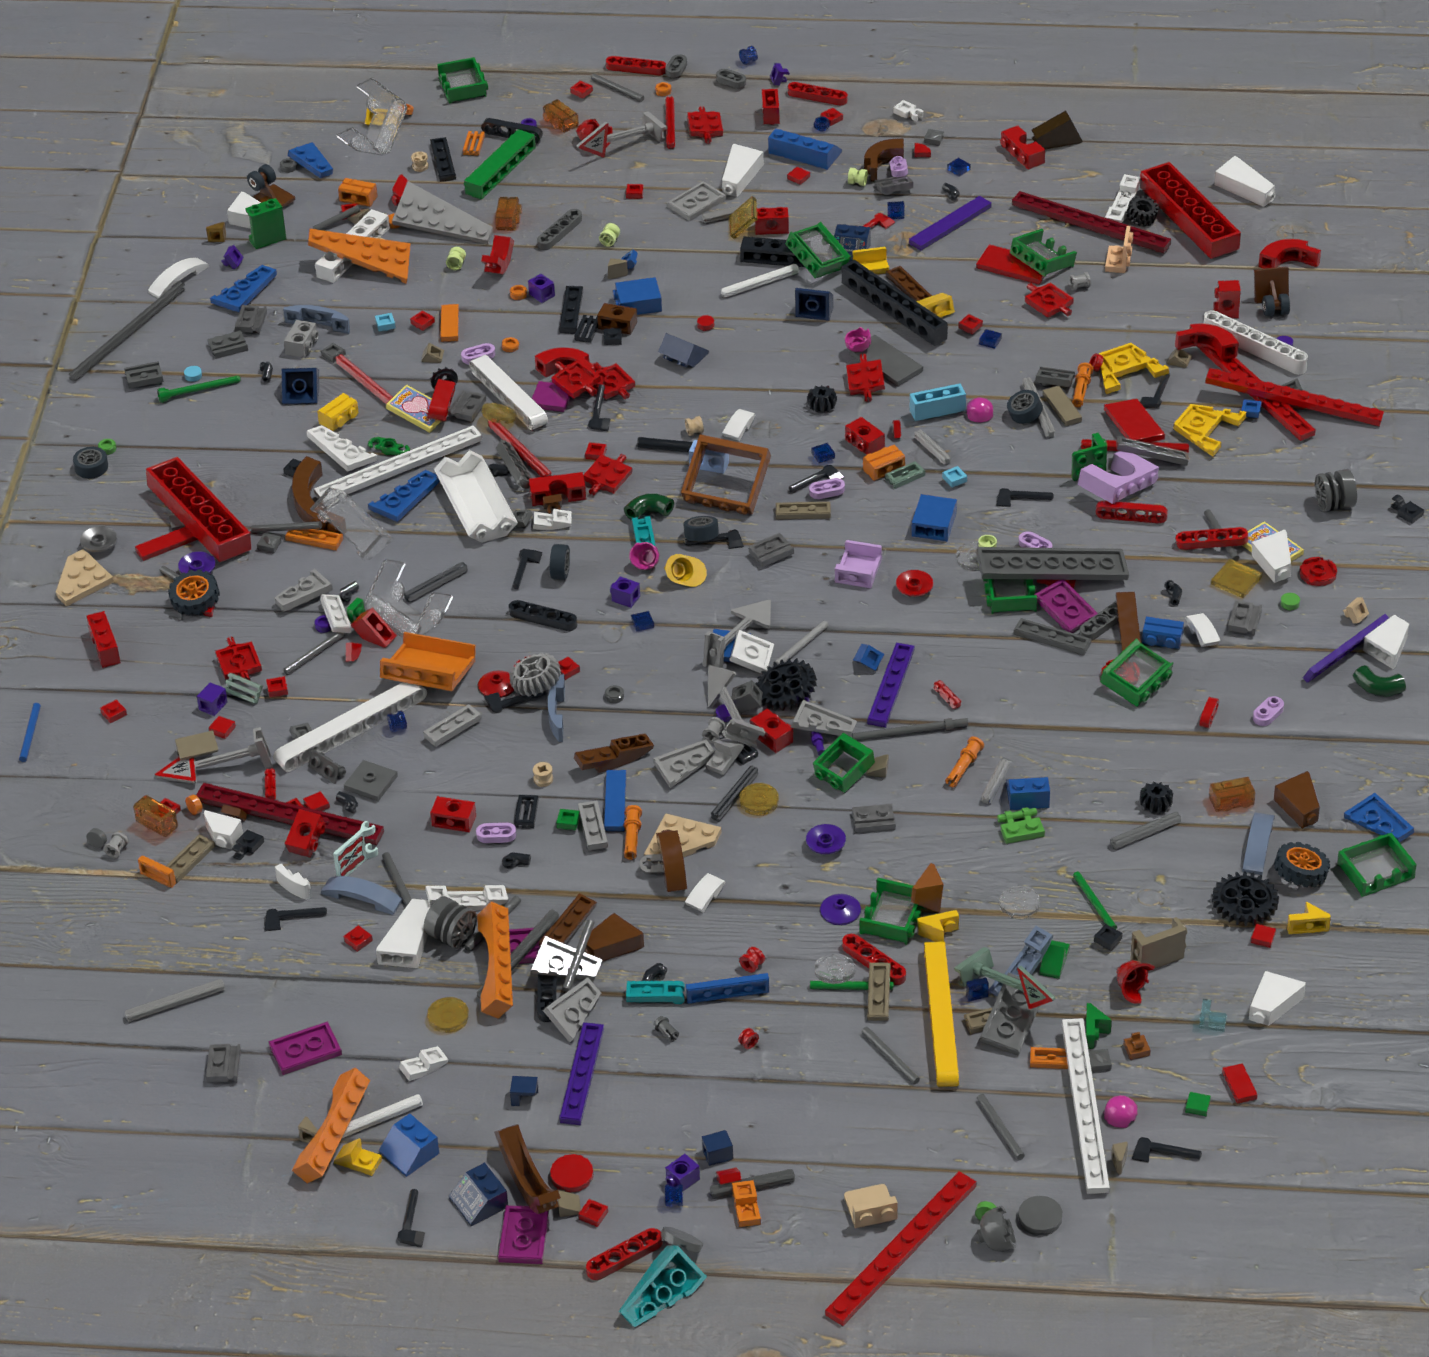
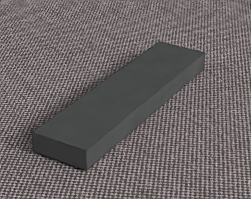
M1118 437L1116 441L1117 450L1186 466L1189 462L1188 453L1123 437Z
M1023 618L1019 620L1013 635L1080 655H1085L1091 645L1090 638Z

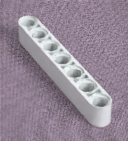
M1210 310L1205 312L1204 324L1215 325L1229 331L1239 342L1238 348L1294 374L1301 375L1306 372L1307 353L1217 311Z
M487 355L469 362L471 372L530 430L548 423L545 411Z

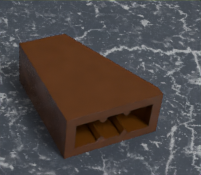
M1308 771L1275 785L1274 801L1302 829L1318 822L1320 806Z
M613 913L591 931L584 952L600 958L602 961H606L642 949L644 947V933Z

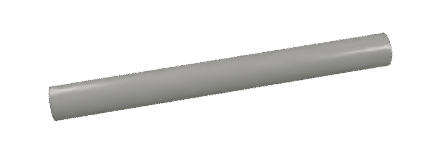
M822 621L775 662L780 664L781 659H783L785 663L788 658L794 656L829 626L828 623Z

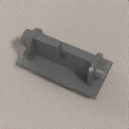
M311 750L308 766L326 779L336 784L337 777H343L346 774L344 766H340L336 762L334 763L323 752Z

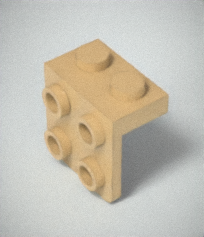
M885 1184L844 1193V1199L855 1228L897 1219L898 1202L895 1196L890 1197Z

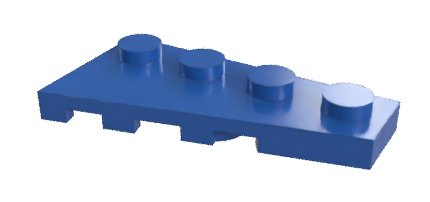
M261 265L248 273L245 279L234 282V286L221 290L220 295L210 297V301L212 304L240 312L242 305H247L277 275L276 269Z
M424 470L409 479L406 485H399L389 495L385 493L380 496L379 501L370 502L368 510L398 522L440 480L437 474Z

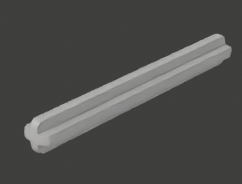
M1030 377L1023 378L1022 385L1024 389L1033 390L1038 394ZM1043 405L1038 420L1046 437H1054L1055 429Z
M218 979L125 1010V1016L127 1021L131 1022L224 991L225 985L222 979Z

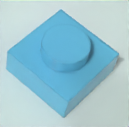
M392 313L375 316L378 331L396 328Z
M958 466L942 472V478L952 488L967 482V475Z

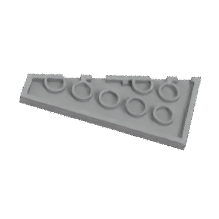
M409 181L406 184L392 220L393 225L489 244L493 233L492 226Z

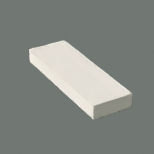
M321 595L320 601L332 632L351 633L352 626L340 596Z

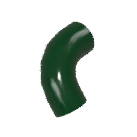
M657 493L640 495L624 507V513L631 520L635 517L639 518L647 512H657L668 516L674 508V500Z
M1367 665L1359 667L1353 673V679L1366 692L1375 696L1387 697L1406 691L1405 680L1399 673L1390 677H1380L1375 675Z

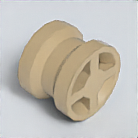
M419 151L411 155L412 169L414 171L423 172L428 169V156L425 152Z
M696 416L694 419H685L688 436H693L694 433H704L703 422L700 416Z
M539 762L534 765V783L540 787L549 786L553 782L552 766L546 762Z

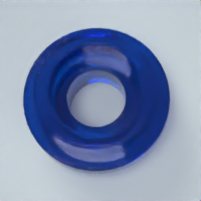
M818 117L815 119L813 126L818 131H825L830 127V123L826 117Z

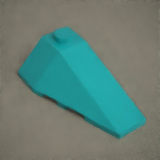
M667 1245L652 1262L618 1312L633 1327H636L657 1315L658 1312L666 1307L674 1305L675 1302L683 1297L694 1293L707 1276L679 1246Z

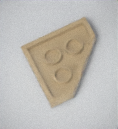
M82 549L68 556L56 589L57 598L67 607L113 583V576L89 553Z
M665 814L644 856L661 854L656 833H660L663 830H678L683 857L696 853V850L703 847L707 849L714 847L722 833L721 827Z

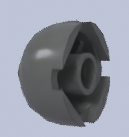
M1003 1206L987 1211L980 1220V1229L977 1230L981 1243L985 1242L988 1248L1000 1252L1016 1248V1245L1013 1244L1016 1242L1010 1219H1006L1003 1216L1004 1213H1007Z

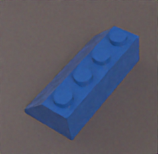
M775 128L768 137L769 154L827 170L842 153V149L834 144L786 132L781 129Z

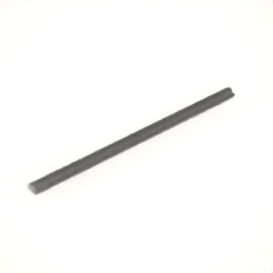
M179 281L73 369L69 373V379L77 381L185 290V283Z

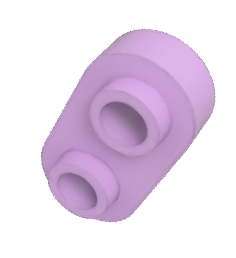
M896 156L890 161L891 175L893 177H903L908 174L906 159L901 156Z
M484 343L466 348L461 352L462 362L469 365L471 360L483 355H487L491 359L495 356V347L492 344Z
M839 478L814 482L809 486V494L814 499L838 496L845 491V482Z
M1023 532L1019 535V546L1021 548H1052V543L1049 540L1033 532Z
M1276 696L1268 697L1254 710V723L1259 726L1270 725L1283 712L1284 701Z
M484 823L477 827L476 836L478 841L482 843L511 842L516 838V827L511 823Z

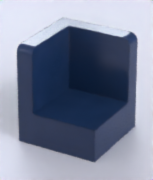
M512 1076L510 1088L511 1106H520L521 1095L535 1096L538 1094V1077Z
M726 1130L701 1136L702 1151L709 1166L733 1159V1145Z

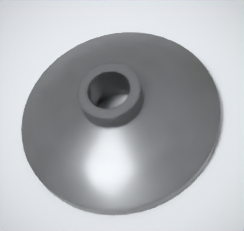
M106 526L89 528L80 537L81 546L91 552L105 551L111 548L117 541L116 532Z

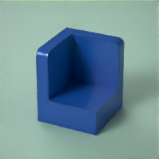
M861 644L853 661L876 671L884 653L870 645Z

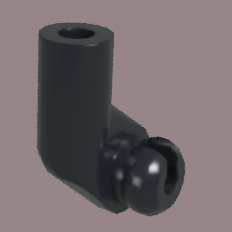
M948 183L943 184L942 190L950 193L948 195L949 199L955 201L960 196L958 188Z
M268 361L261 362L262 380L269 382L273 372L272 364Z
M488 465L493 476L509 474L506 465Z
M1168 580L1165 582L1164 587L1167 593L1171 595L1170 603L1178 605L1182 589L1172 580Z
M356 581L340 589L339 596L342 602H349L352 593L359 589Z
M340 791L337 793L336 801L347 804L345 810L354 813L356 807H358L356 798Z
M511 852L503 857L502 865L505 868H512L519 863L530 864L531 855Z
M656 963L645 971L641 981H653L657 974L663 977L667 973V967L663 966L662 963Z

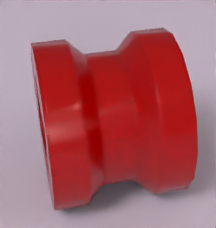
M753 946L749 947L746 954L739 958L742 968L750 973L755 972L758 969V965H762L765 961L762 951Z

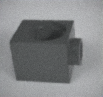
M751 680L734 687L731 699L735 707L742 714L761 706L763 692Z

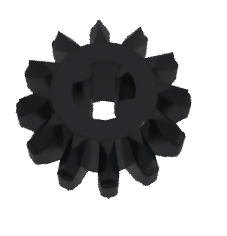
M822 385L820 387L814 386V389L809 390L807 402L810 409L815 410V412H830V409H835L837 396L834 388H830L829 385L826 387Z
M1154 781L1152 784L1146 783L1145 787L1141 788L1140 805L1144 807V810H1150L1151 813L1154 811L1158 812V814L1161 811L1167 812L1168 808L1173 804L1172 790L1169 788V785H1163L1162 782L1159 784Z

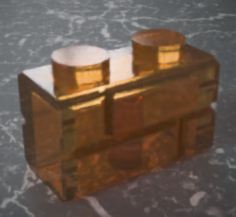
M556 99L544 105L543 118L546 122L553 124L555 129L566 133L570 129L578 127V114L560 100Z
M518 197L499 198L495 216L497 230L505 231L507 229V231H515L517 224H520L522 204H519Z
M1249 777L1210 784L1209 798L1216 812L1230 811L1240 807L1247 808L1255 804L1256 793Z
M148 795L143 796L133 806L136 821L163 837H167L178 827L176 811Z

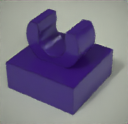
M774 63L770 74L773 85L780 86L781 82H787L786 77L783 75L790 74L789 70L783 69L780 63Z
M235 245L228 247L223 256L225 259L221 260L224 266L230 265L232 269L239 267L244 257Z

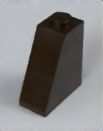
M1066 110L1032 129L1034 134L1032 137L1033 141L1040 144L1045 150L1083 142Z

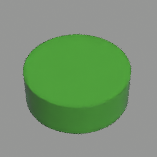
M103 439L98 443V447L103 449L107 455L113 454L117 449L116 442L112 439Z
M1285 593L1282 595L1281 606L1284 609L1295 610L1299 607L1300 597L1297 594Z
M987 1201L980 1202L975 1211L977 1219L981 1220L982 1216L987 1211L995 1208L996 1205Z

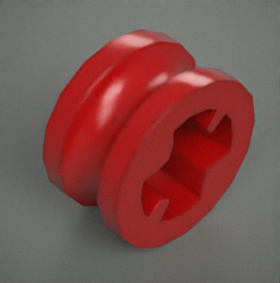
M746 1028L739 1035L738 1042L746 1049H751L757 1044L759 1035L753 1029Z

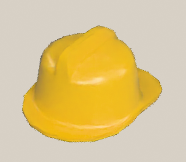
M682 554L670 556L664 567L667 577L672 582L689 587L701 585L707 576L706 567L701 560Z

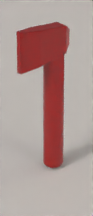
M877 213L871 221L863 226L872 228L879 223L887 229L895 221L883 213Z

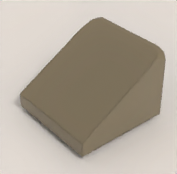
M370 209L360 210V212L349 216L347 220L357 224Z
M610 258L608 263V279L628 275L627 260Z
M428 343L423 351L421 362L441 363L444 350Z
M1176 348L1170 354L1167 364L1186 368L1192 356L1183 349L1177 350Z
M888 754L874 758L875 763L867 770L866 776L886 778L889 765Z
M306 1116L298 1126L300 1141L309 1144L318 1130Z
M1128 1142L1117 1143L1112 1146L1111 1160L1118 1175L1122 1174Z
M559 1191L561 1197L558 1199L560 1217L578 1215L581 1211L579 1195Z

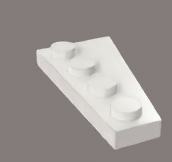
M322 425L307 430V437L346 471L354 470L377 461L376 454L367 453L366 449L361 446L357 448L352 445V441L339 438V434Z

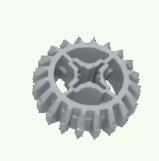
M542 652L538 655L534 653L532 656L521 659V662L515 663V667H512V672L509 673L510 683L517 694L520 693L522 696L527 695L528 697L532 694L536 696L538 693L550 690V687L555 686V682H558L561 676L560 665L553 655H549V653L543 654Z

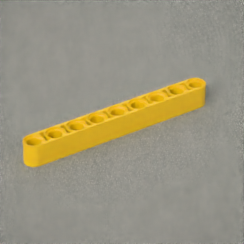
M945 941L924 942L937 1087L959 1086Z

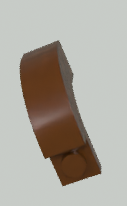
M904 138L883 140L868 148L864 155V169L868 171V175H871V182L877 180V170L882 164L890 162L896 156L904 158Z
M663 830L660 833H656L667 892L686 890V872L678 830Z

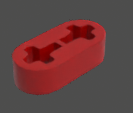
M1208 698L1200 717L1199 726L1211 727L1219 706L1218 698Z

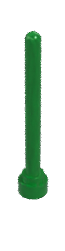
M232 376L171 390L159 388L157 389L160 403L166 402L172 396L238 383L241 381V377Z

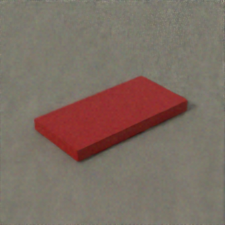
M990 244L976 263L977 269L1039 285L1044 279L1042 274L1010 253V249Z
M1137 398L1104 404V411L1125 438L1145 443L1165 440V433Z

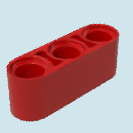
M438 379L429 405L427 418L445 422L455 392L456 382Z

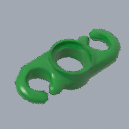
M374 437L368 441L370 448H373L372 443H379L374 448L380 449L385 455L398 456L410 451L408 445H405L406 450H399L404 445L398 444L393 438Z

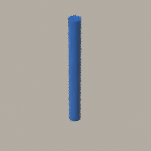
M34 703L19 757L21 762H26L41 707L39 703Z

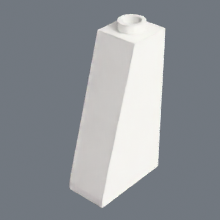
M737 144L732 145L722 178V193L738 197L764 165L763 151Z
M1236 156L1232 157L1215 171L1214 185L1263 207L1275 198V185Z
M412 899L376 949L379 965L419 967L428 936L423 928L426 914L432 905L428 900Z

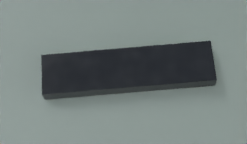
M446 137L430 139L440 182L456 180Z
M566 286L559 333H576L583 297V286Z

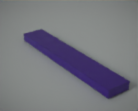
M981 196L976 197L909 238V244L920 251L990 209L992 202Z
M1386 614L1379 617L1309 668L1303 679L1306 682H1310L1361 645L1364 642L1365 636L1388 620L1389 617Z
M896 642L868 716V725L887 727L915 651L914 645Z
M583 1022L559 1118L560 1123L581 1125L603 1037L604 1024Z

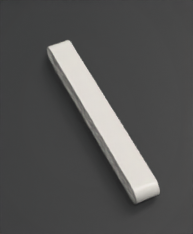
M402 682L278 748L273 755V759L286 772L293 771L309 762L312 749L317 752L326 753L420 703L426 698L427 691L421 685Z

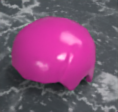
M859 327L857 330L848 332L845 337L847 348L853 352H863L869 348L871 344L869 329L864 330L862 327Z
M978 397L967 403L966 411L969 420L986 422L993 418V405L988 399Z
M648 542L636 543L630 549L629 558L631 564L636 568L648 570L657 565L660 554L656 546Z
M1114 1096L1106 1104L1104 1119L1114 1127L1126 1128L1132 1120H1136L1138 1106L1133 1099L1127 1096Z

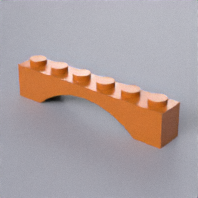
M491 901L477 914L478 931L485 937L489 951L488 971L481 993V1012L499 1019L513 1006L508 908Z
M356 1067L339 1076L332 1090L333 1100L326 1119L314 1138L300 1153L292 1169L306 1183L312 1182L324 1175L370 1082Z

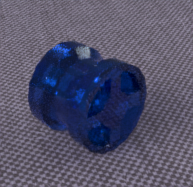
M748 46L747 49L739 50V58L744 65L749 64L750 61L758 60V54L754 46Z
M402 710L398 711L397 714H387V721L391 732H396L400 728L407 729V721Z
M665 1184V1206H671L672 1204L683 1206V1184H678L676 1187Z

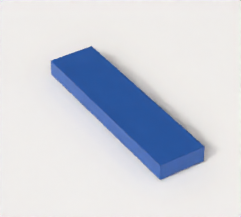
M606 770L605 831H624L626 770Z
M768 973L686 984L687 1004L769 992Z

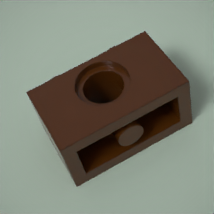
M604 303L597 315L598 329L621 328L622 333L631 335L637 324V309Z

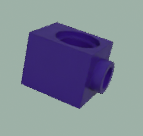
M543 274L528 280L529 295L539 302L544 303L555 296L554 282Z
M620 576L610 587L612 602L632 608L640 598V583Z
M211 682L196 696L199 710L215 716L228 703L226 688Z
M683 1154L665 1167V1180L671 1188H675L679 1193H682L700 1180L699 1165L686 1154Z

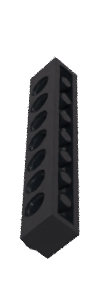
M856 260L841 267L842 284L933 346L947 340L948 323Z

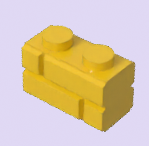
M342 393L317 411L319 423L332 431L342 427L359 413L358 402Z

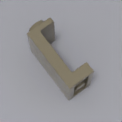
M1175 917L1172 918L1171 929L1145 938L1140 929L1132 932L1130 960L1151 964L1158 968L1183 959L1187 935L1185 924Z

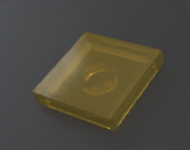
M751 196L729 216L730 236L733 239H736L757 220V199Z
M1229 559L1211 579V585L1244 599L1260 581L1263 573Z

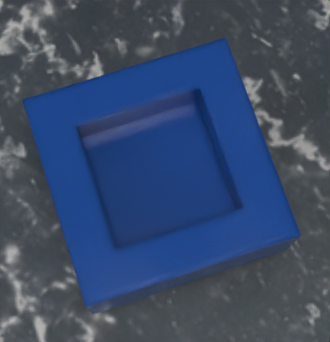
M634 249L621 258V260H627V269H632L637 263L638 253Z
M1244 399L1241 411L1246 412V417L1259 418L1261 401Z

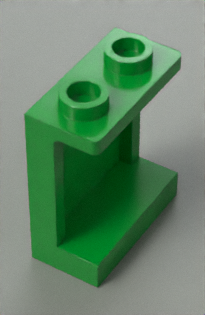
M276 198L245 208L246 213L249 215L251 227L249 241L255 249L287 239L283 208Z

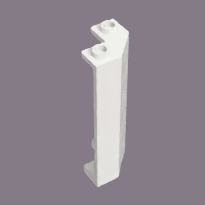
M469 450L459 462L444 457L434 470L469 537L481 543L507 536L518 524L481 455Z

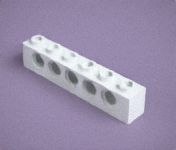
M371 209L346 234L371 238L381 237L390 229L389 217L387 214ZM329 251L315 263L317 278L334 283L354 263L345 257L341 259L337 257V254Z

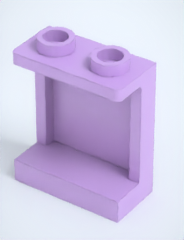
M846 540L842 560L835 567V583L872 588L882 560V546Z

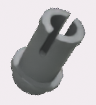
M660 1016L654 1021L655 1030L660 1031L669 1042L676 1040L672 1035L678 1038L679 1032L669 1023L667 1017Z

